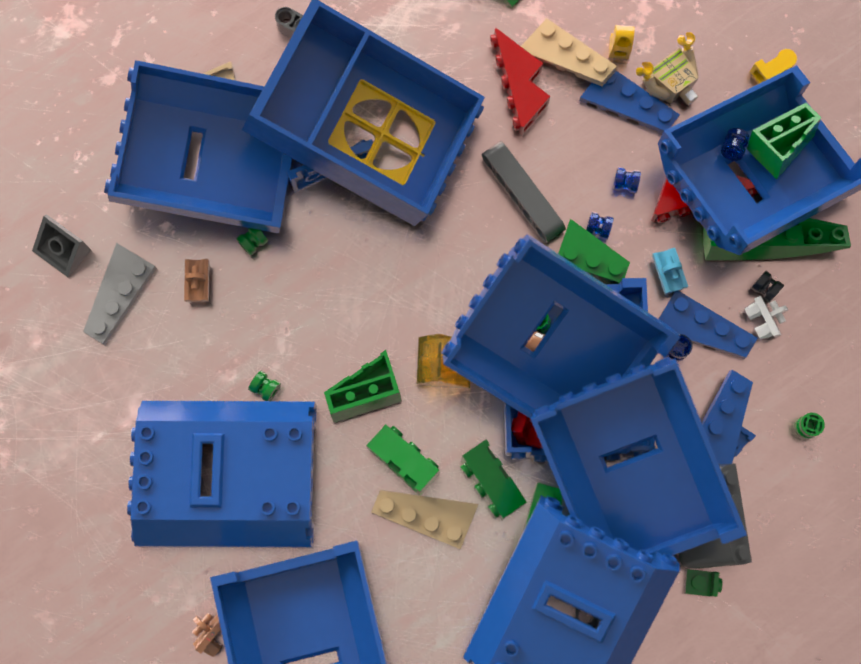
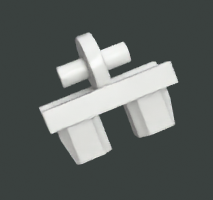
M761 296L755 298V302L746 307L745 311L750 320L763 315L766 323L755 328L759 338L762 340L771 336L776 338L782 335L773 318L776 317L779 324L784 323L786 319L782 313L788 310L787 306L779 307L776 300L769 303L773 310L769 312Z

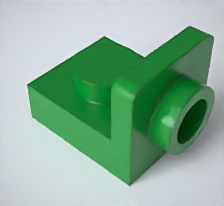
M685 569L684 594L718 597V592L721 593L723 580L719 578V572Z

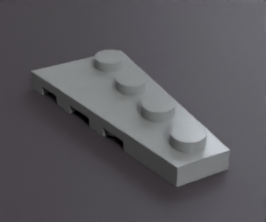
M116 243L83 332L105 345L157 268Z

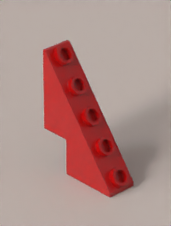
M495 28L494 34L490 35L492 48H496L498 53L495 58L498 69L502 68L503 76H501L503 89L508 90L509 110L513 109L515 117H512L514 130H519V134L522 136L549 105L550 95L533 83L542 72L543 63L499 29Z
M736 175L752 197L758 194L751 180ZM667 178L651 219L653 222L663 223L670 220L672 216L679 215L684 217L693 213L687 203L681 200L679 192L668 182Z

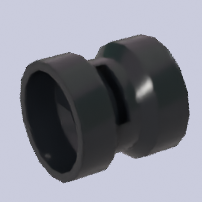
M765 271L751 289L755 292H760L763 298L770 303L784 287V284L772 279V275ZM770 283H771L772 285L769 287V289H768L767 291H765V289H766V288L770 285Z

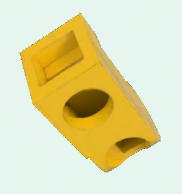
M615 25L614 33L610 35L609 58L629 59L634 41V27Z
M783 49L776 58L766 64L762 59L754 63L750 73L760 84L792 68L796 64L797 56L793 50Z

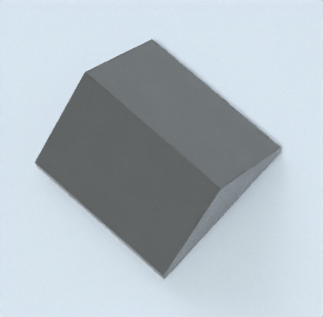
M46 214L43 216L32 251L69 277L91 249L84 241Z

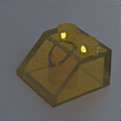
M433 334L419 337L417 384L444 388H470V380L443 364L442 350L451 340V336Z

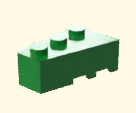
M804 103L752 130L746 149L778 179L815 136L822 117L807 103Z
M570 218L558 254L604 284H619L622 278H625L630 262Z
M386 350L370 363L367 362L361 366L362 368L353 375H348L324 392L334 423L402 402Z
M385 424L366 445L367 449L421 496L439 476V466L429 457L426 459L420 454L421 450L413 442L407 443L402 438L403 434L395 426L390 428Z
M485 439L462 455L461 462L463 465L460 468L467 478L472 477L476 482L474 488L479 496L487 498L490 503L487 507L495 518L499 516L503 520L524 506L527 501L512 478L508 476L501 466L502 462L500 459L494 456L489 448V442Z

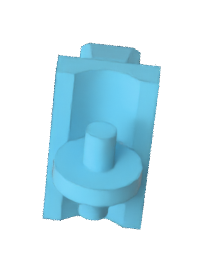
M675 247L652 254L664 294L688 288L682 264Z

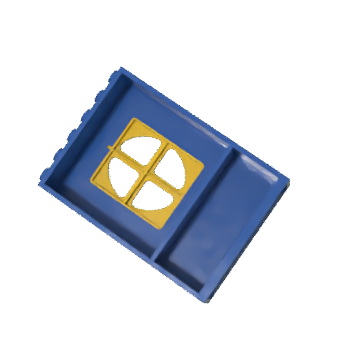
M311 0L252 108L242 131L416 226L420 221L424 222L427 216H431L437 206V203L434 201L437 196H441L447 185L444 181L447 176L453 173L456 164L453 162L457 156L460 157L466 146L463 142L466 137H470L475 128V125L472 123L475 118L478 119L484 109L482 102L485 97L321 1ZM366 100H382L391 105L381 127H377L355 115L352 111L353 107ZM398 111H404L414 122L419 135V145L417 148L408 145L389 133V129ZM347 121L368 131L375 137L364 159L358 158L346 141L344 124ZM383 142L391 144L411 157L408 165L393 170L376 168L373 165V160Z

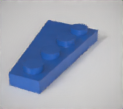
M618 71L603 86L591 83L579 99V101L586 104L587 102L594 104L597 108L604 111L609 110L619 114V117L624 119L629 118L637 121L639 125L662 134L665 130L671 128L680 116L679 113L656 97L651 96L647 91Z
M372 139L368 141L362 140L350 148L358 158L364 159L373 141ZM305 165L287 171L294 193L327 178Z
M680 291L674 292L659 317L660 321L678 333L679 339L682 338L692 341L697 345L708 346L716 351L742 359L747 358L758 339L756 336Z
M730 370L702 420V425L718 464L733 463L753 384L752 381L734 370Z

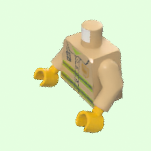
M686 32L687 41H685L684 35L678 37L677 42L684 47L683 49L679 47L655 66L651 62H642L643 67L636 69V74L643 76L642 81L651 96L665 100L668 103H672L681 97L687 105L692 104L698 98V95L692 89L698 80L694 49L691 47L695 42V35L692 32Z

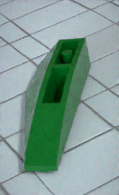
M812 218L804 220L741 255L719 248L708 237L705 228L703 230L705 260L779 259L827 253L851 247L848 226Z

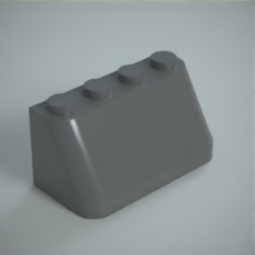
M736 463L719 464L747 534ZM748 534L725 544H722L720 538L680 552V562L685 568L691 569L751 563L752 558Z

